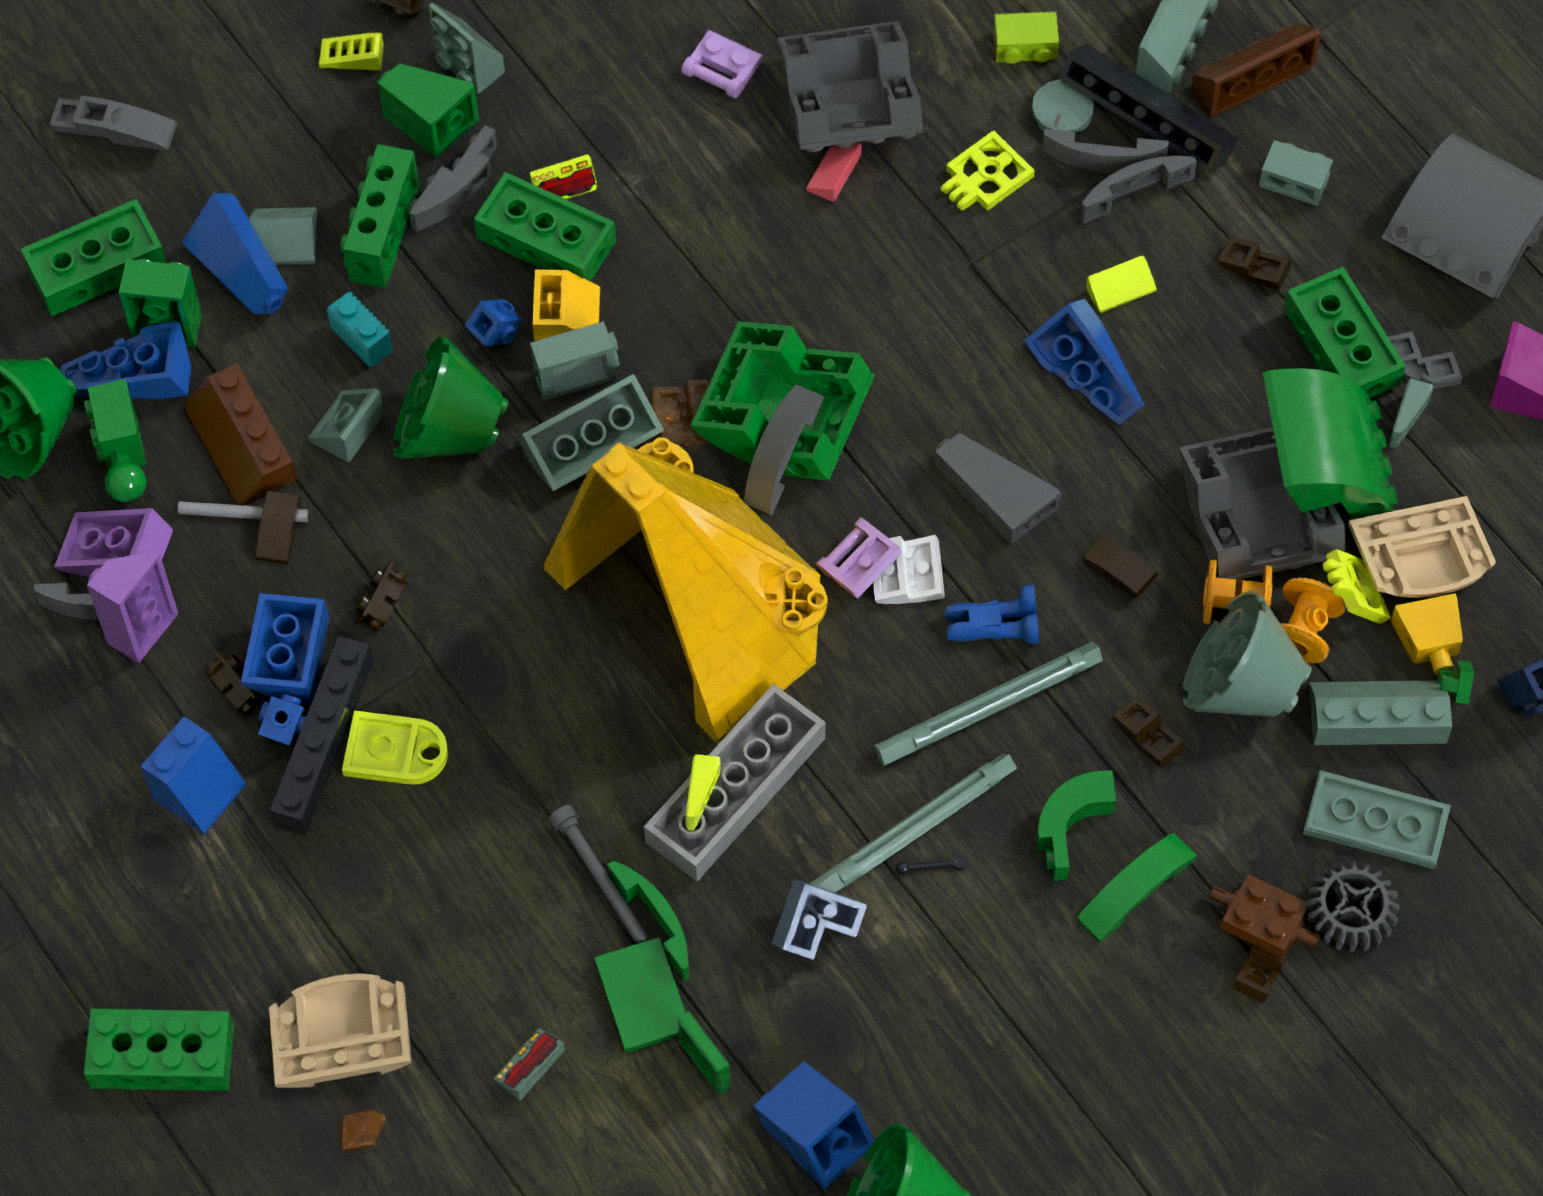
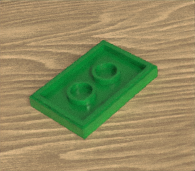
M660 937L594 957L625 1053L679 1037L678 1017L683 1015L685 1010Z

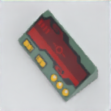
M538 1028L494 1077V1081L520 1101L565 1051L564 1042Z

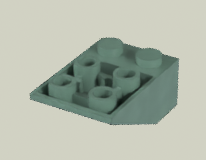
M434 3L429 5L436 61L443 69H450L457 79L471 82L475 86V92L479 94L505 73L503 55L462 19Z

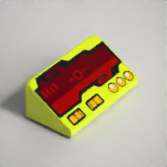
M589 155L574 158L530 173L531 184L563 199L572 198L597 189Z

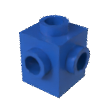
M506 300L480 301L466 322L465 327L484 346L508 344L515 338L517 328L523 319L515 312L514 306Z
M282 693L281 699L272 696L270 703L264 702L259 714V721H262V725L258 734L294 747L307 717V709L300 706L301 699ZM287 714V721L281 724V717Z

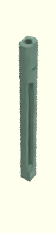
M1090 642L874 745L878 760L883 766H886L1102 662L1103 658L1099 646Z
M1003 753L993 761L987 762L809 884L838 893L1001 782L1002 778L1017 769L1009 754Z

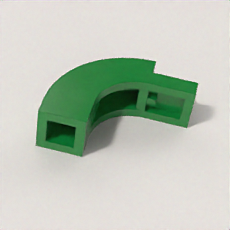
M1112 770L1089 772L1076 776L1062 784L1047 800L1039 820L1037 851L1045 850L1047 870L1053 869L1054 881L1068 879L1069 860L1066 833L1070 827L1085 817L1114 814L1116 797Z

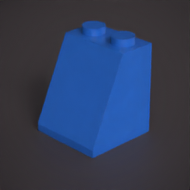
M185 716L141 765L152 799L204 835L246 786L244 779L211 734Z
M805 1061L795 1070L791 1071L753 1106L763 1127L824 1189L861 1158L874 1141L857 1102Z

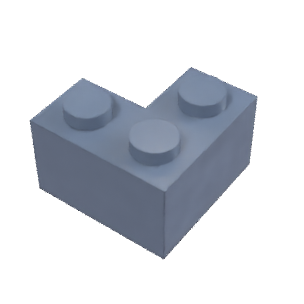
M794 879L772 944L783 950L814 960L824 928L826 927L856 937L867 905L856 899Z

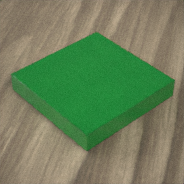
M687 1011L678 1017L680 1045L717 1094L721 1095L730 1089L729 1064Z

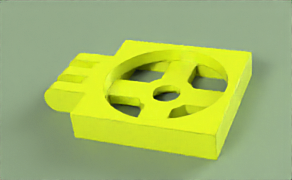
M993 130L947 164L946 171L952 178L945 182L940 190L945 195L951 192L949 199L953 203L960 200L957 203V207L961 211H964L976 201L988 211L1034 177L1035 170ZM996 151L1001 154L995 158L987 157L983 152ZM971 159L978 166V171L968 177L963 170L966 162ZM1011 162L1015 164L1017 169V177L1012 180L1003 173V168ZM992 165L997 171L994 174H988L984 170L985 167ZM987 180L996 183L1000 189L993 194L984 193L978 186Z
M1338 549L1326 555L1327 561L1322 564L1325 572L1329 573L1327 575L1329 583L1334 584L1331 587L1333 593L1343 597L1348 612L1378 624L1389 620L1391 617L1381 592L1375 590L1364 561Z

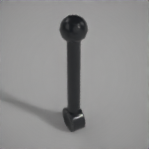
M960 855L956 856L954 860L915 864L901 861L897 864L896 870L902 875L913 870L947 867L963 870L966 867L967 861L965 857Z

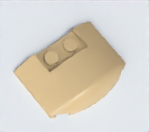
M1467 496L1353 519L1348 522L1375 590L1382 593L1385 592L1394 596L1408 598L1432 597L1451 593L1473 584L1482 577L1487 569L1490 570L1496 563Z
M371 974L332 976L308 983L291 992L293 996L286 1000L279 1008L276 1002L269 1007L274 1077L277 1088L314 1087L315 1083L378 1071L384 1074L411 1063L404 984L396 981L395 985L380 979L378 975Z

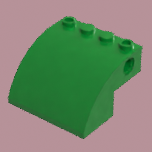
M738 321L690 426L695 432L719 449L752 464L756 449L770 419L790 390L795 385H798L824 396V399L812 426L804 425L783 474L799 478L829 481L875 375L870 371L859 353L806 348L792 326Z
M1305 368L1277 369L1263 372L1284 487L1301 511L1305 513L1340 502L1352 519L1394 511L1393 505L1398 504V498L1394 486H1389L1388 476H1392V468L1388 457H1383L1382 448L1387 447L1382 429L1377 427L1376 420L1381 419L1377 402L1371 401L1366 392L1356 382L1337 373Z

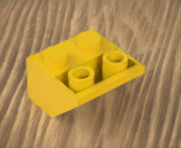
M535 270L533 304L534 341L599 323L600 286L568 270Z

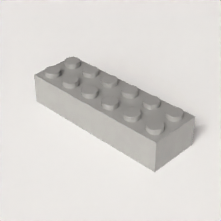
M773 684L708 755L721 758V771L695 830H687L685 815L690 775L644 826L645 843L698 882L825 740V721Z

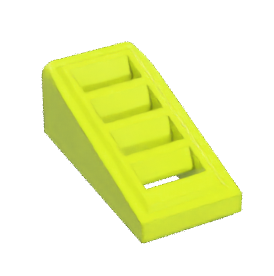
M382 33L322 39L320 68L381 70L384 46ZM330 49H336L335 57L329 58ZM342 49H347L346 56H341ZM354 50H359V54L353 55ZM365 50H371V52L365 53Z
M695 754V757L693 756L685 815L687 830H695L720 775V757Z

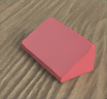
M855 142L853 146L846 148L831 145L809 182L806 191L835 202L861 156V144Z

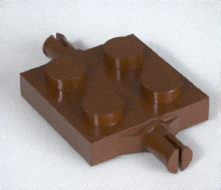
M1250 874L1246 877L1241 888L1235 891L1234 894L1216 885L1211 891L1209 899L1227 906L1226 915L1222 920L1220 929L1280 958L1283 957L1288 946L1294 943L1295 940L1301 941L1315 949L1321 935H1317L1302 927L1303 918L1308 911L1306 901Z

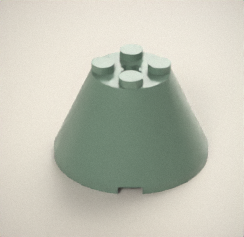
M1255 591L1244 592L1226 606V609L1230 611L1220 623L1215 620L1212 622L1193 654L1183 683V689L1188 691V699L1184 697L1183 703L1193 711L1275 717L1282 711L1289 713L1298 702L1296 694L1301 684L1308 679L1311 673V666L1306 664L1304 658L1264 598Z

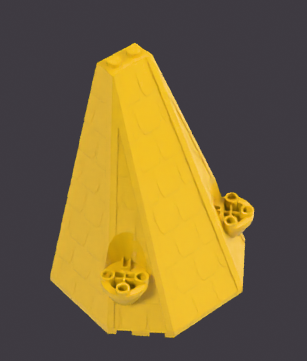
M663 437L645 444L638 450L618 443L589 469L544 563V569L566 591L642 530L693 677L696 723L719 744L773 684L781 690H785L816 664L818 624L822 621L827 608V595L824 587L820 584V574L790 548L770 526L761 520L739 498V495L733 489L694 474L691 458L679 445L671 443L667 438Z

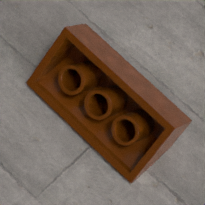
M1303 24L1282 28L1273 36L1263 41L1257 40L1249 45L1248 48L1238 53H1230L1221 61L1198 69L1193 74L1191 92L1208 116L1212 118L1315 68L1321 31L1318 28Z
M236 363L208 376L183 407L236 504L246 505L265 496L267 491H275L296 481L293 461L238 364Z

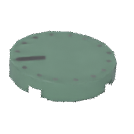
M1060 79L1048 82L1038 89L1033 98L1032 115L1042 131L1044 129L1073 132L1080 130L1081 132L1087 128L1092 120L1094 103L1091 98Z

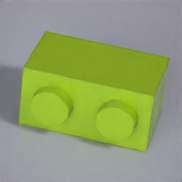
M1056 12L995 14L994 41L996 62L1017 63L1019 61L1046 62L1057 60L1059 37Z

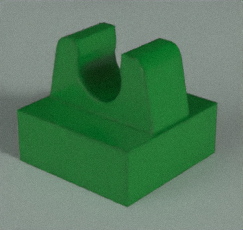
M1458 660L1456 670L1440 669L1438 679L1440 689L1453 692L1456 703L1469 704L1474 677L1471 662Z

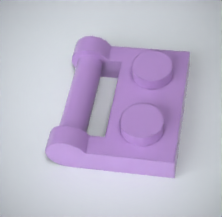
M708 30L692 55L684 61L681 73L689 77L694 75L725 90L728 96L736 99L761 64L762 55ZM703 63L707 66H710L730 77H733V79L730 80L710 69L701 66L700 64Z
M862 517L853 524L855 528L826 558L822 557L816 563V566L826 576L831 577L857 599L902 553L897 544ZM865 536L867 539L847 558V560L839 568L836 567V565Z

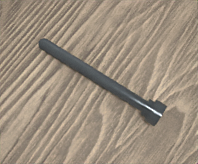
M571 805L560 807L550 815L548 820L556 832L567 835L634 941L638 944L645 942L647 934L579 831L578 815Z

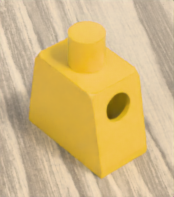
M1456 593L1396 605L1391 622L1412 662L1420 664L1431 661L1435 675L1440 674V669L1453 670L1454 667L1450 657L1459 654L1463 643Z

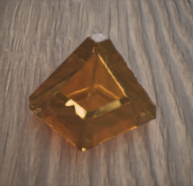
M371 1109L344 1116L343 1150H351L374 1144L384 1125L385 1115Z

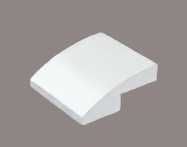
M936 535L904 541L901 536L889 538L900 547L902 553L873 582L876 603L902 604L944 599L940 547Z

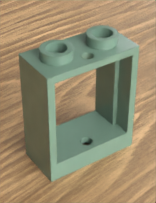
M604 321L530 343L534 377L543 401L616 380L615 367L620 366L616 353L618 345L614 333L607 332Z

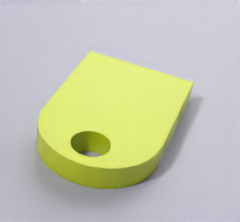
M354 711L342 773L346 777L416 785L426 783L438 776L445 767L448 759L447 742L442 731L435 724L427 720ZM426 748H437L440 751L438 757L433 760L424 759L421 754Z

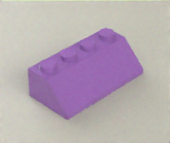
M152 551L108 559L101 568L95 569L89 577L87 587L107 644L139 663L178 615L160 554Z

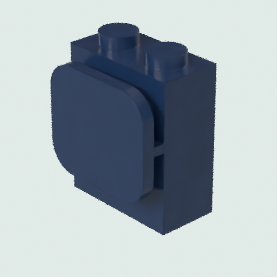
M1543 657L1497 679L1511 709L1523 706L1525 711L1520 713L1523 719L1543 711Z

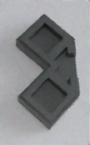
M1413 331L1388 336L1406 365L1403 377L1409 380L1412 378L1429 383L1434 386L1433 390L1461 384L1462 375L1453 351L1422 358Z

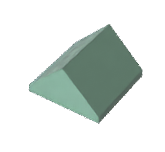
M316 207L253 210L249 221L275 265L315 264Z
M376 388L342 390L307 439L316 446L349 463L384 416L380 392Z

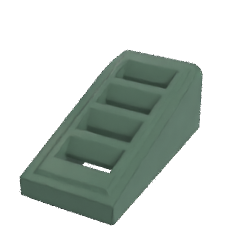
M1412 378L1408 380L1390 437L1389 447L1396 449L1428 405L1434 388L1433 385Z

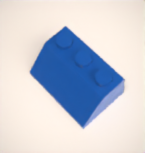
M259 594L241 679L242 685L270 698L273 696L281 699L283 693L301 699L300 704L302 705L312 704L330 620L324 599Z

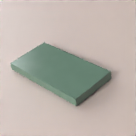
M1320 770L1303 834L1435 869L1451 805Z

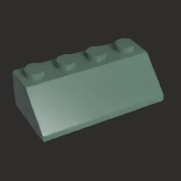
M1162 0L1139 46L1136 74L1169 94L1174 83L1179 84L1185 71L1183 64L1185 60L1190 61L1197 45L1194 41L1197 36H1203L1208 23L1206 17L1208 13L1213 14L1219 0Z
M632 374L521 434L516 439L530 465L553 492L586 474L591 466L606 455L616 444L622 443L633 448L663 432L664 429L635 375Z
M1438 680L1309 683L1313 745L1447 743L1452 730L1450 696L1447 691L1440 689Z

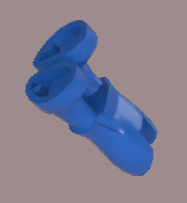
M1034 584L1023 586L1018 598L1006 602L993 600L986 603H958L944 608L945 619L954 623L946 628L947 639L950 641L965 642L979 639L1001 640V638L1022 639L1028 644H1039ZM1002 618H1022L1019 621L1002 623Z

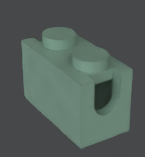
M1274 140L1261 171L1259 186L1318 206L1331 172L1329 171L1333 160L1326 158L1320 153H1311L1297 148L1293 144Z

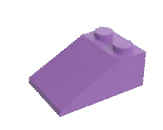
M153 508L75 512L54 567L58 571L90 577L92 572L97 568H101L108 559L152 551L159 553L161 559H163L173 529Z

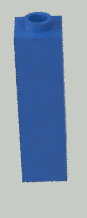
M213 193L182 243L254 314H273L281 307L283 297L289 288L237 198L232 193Z

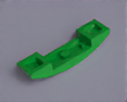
M1174 833L1166 836L1121 871L1083 909L1076 920L1101 943L1124 923L1125 916L1170 877L1172 879L1175 878L1197 858V855Z
M616 861L608 863L609 877L627 903L638 896L641 898L669 938V940L664 942V952L668 961L683 982L689 979L686 940L681 925L669 903L647 879L633 869Z

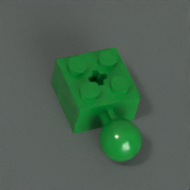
M126 379L87 387L90 400L84 401L88 420H90L91 424L90 433L93 445L96 448L99 463L105 462L108 469L105 476L106 491L116 501L122 503L133 502L140 498L146 489V476L139 466L147 464L136 412Z

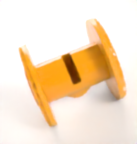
M1210 560L1204 587L1203 623L1210 624L1212 607L1226 609V606L1234 598L1247 591H1255L1260 594L1270 607L1272 597V566L1265 565L1263 581L1255 582L1216 577L1217 560Z
M1300 577L1290 579L1283 587V595L1295 608L1289 623L1280 624L1304 658L1306 664L1323 662L1329 654V647L1317 633L1327 625L1328 618H1336L1343 615L1346 609L1343 597L1333 593L1331 586L1318 580Z

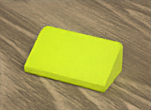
M1139 256L1091 275L1087 278L1086 290L1099 313L1157 291L1144 256Z

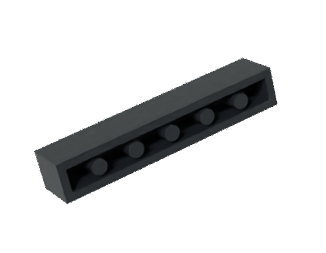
M1087 43L1069 53L1058 77L1156 140L1169 141V148L1182 156L1194 157L1197 161L1196 165L1209 173L1227 163L1238 140V137Z
M338 636L270 808L274 827L306 836L373 664L369 644Z

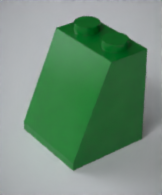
M401 63L392 70L386 71L378 82L383 117L435 158L439 157L479 121L475 86L471 82Z

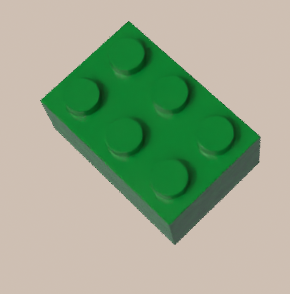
M126 259L119 295L132 338L141 334L140 329L149 325L178 321L181 324L186 347H195L202 312L190 266L178 262L167 264L152 262L148 259Z

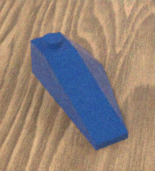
M1085 299L1068 303L1024 340L1042 367L1050 373H1056L1066 381L1065 384L1073 390L1077 389L1090 399L1092 405L1119 425L1123 424L1145 406L1103 323Z
M176 321L149 325L140 329L141 334L131 339H118L114 341L115 346L100 353L94 350L61 365V372L66 379L73 381L77 390L75 396L89 397L87 387L126 379L131 398L165 399L188 395L192 367L181 324Z

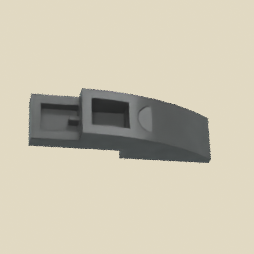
M81 95L79 101L59 98L49 125L54 131L106 137L113 144L168 151L177 122L132 105Z
M484 125L478 135L474 134L471 137L467 151L462 158L458 157L455 160L452 170L441 166L436 175L429 177L425 184L424 192L419 199L415 198L412 201L408 210L412 230L420 231L447 218L472 199L492 176L490 157L497 148L494 129Z

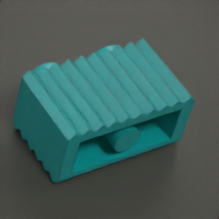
M353 292L346 293L327 308L326 311L328 312L329 324L332 330L369 367H373L392 352L389 329H385V325H381V321H377V317H373V313H369V309H365V305L361 304L360 300H357V296H353Z

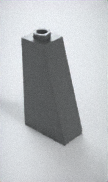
M958 433L952 439H944L935 450L934 467L1011 545L1060 508L1061 492L1056 487L961 433Z

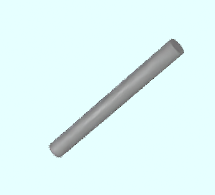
M183 501L178 503V514L261 520L263 507ZM298 509L295 522L307 523L308 510Z

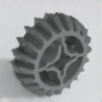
M1355 861L1350 863L1349 869H1346L1341 862L1337 864L1336 872L1327 868L1324 871V877H1316L1314 881L1315 887L1310 888L1308 893L1310 900L1307 901L1306 907L1308 911H1311L1308 920L1309 923H1317L1314 928L1315 934L1325 932V944L1333 939L1337 941V950H1340L1343 944H1347L1351 953L1355 952L1357 945H1360L1366 952L1369 950L1370 942L1378 947L1382 943V937L1388 938L1391 935V927L1396 926L1398 921L1397 916H1395L1400 909L1399 904L1395 903L1398 896L1397 891H1388L1392 884L1391 881H1380L1382 876L1381 870L1373 875L1369 873L1370 866L1368 864L1364 865L1362 870L1357 869ZM1333 892L1338 905L1335 907L1334 912L1330 914L1326 905V898ZM1373 901H1376L1380 916L1375 922L1371 920V913L1368 910ZM1343 924H1350L1354 927L1345 926Z

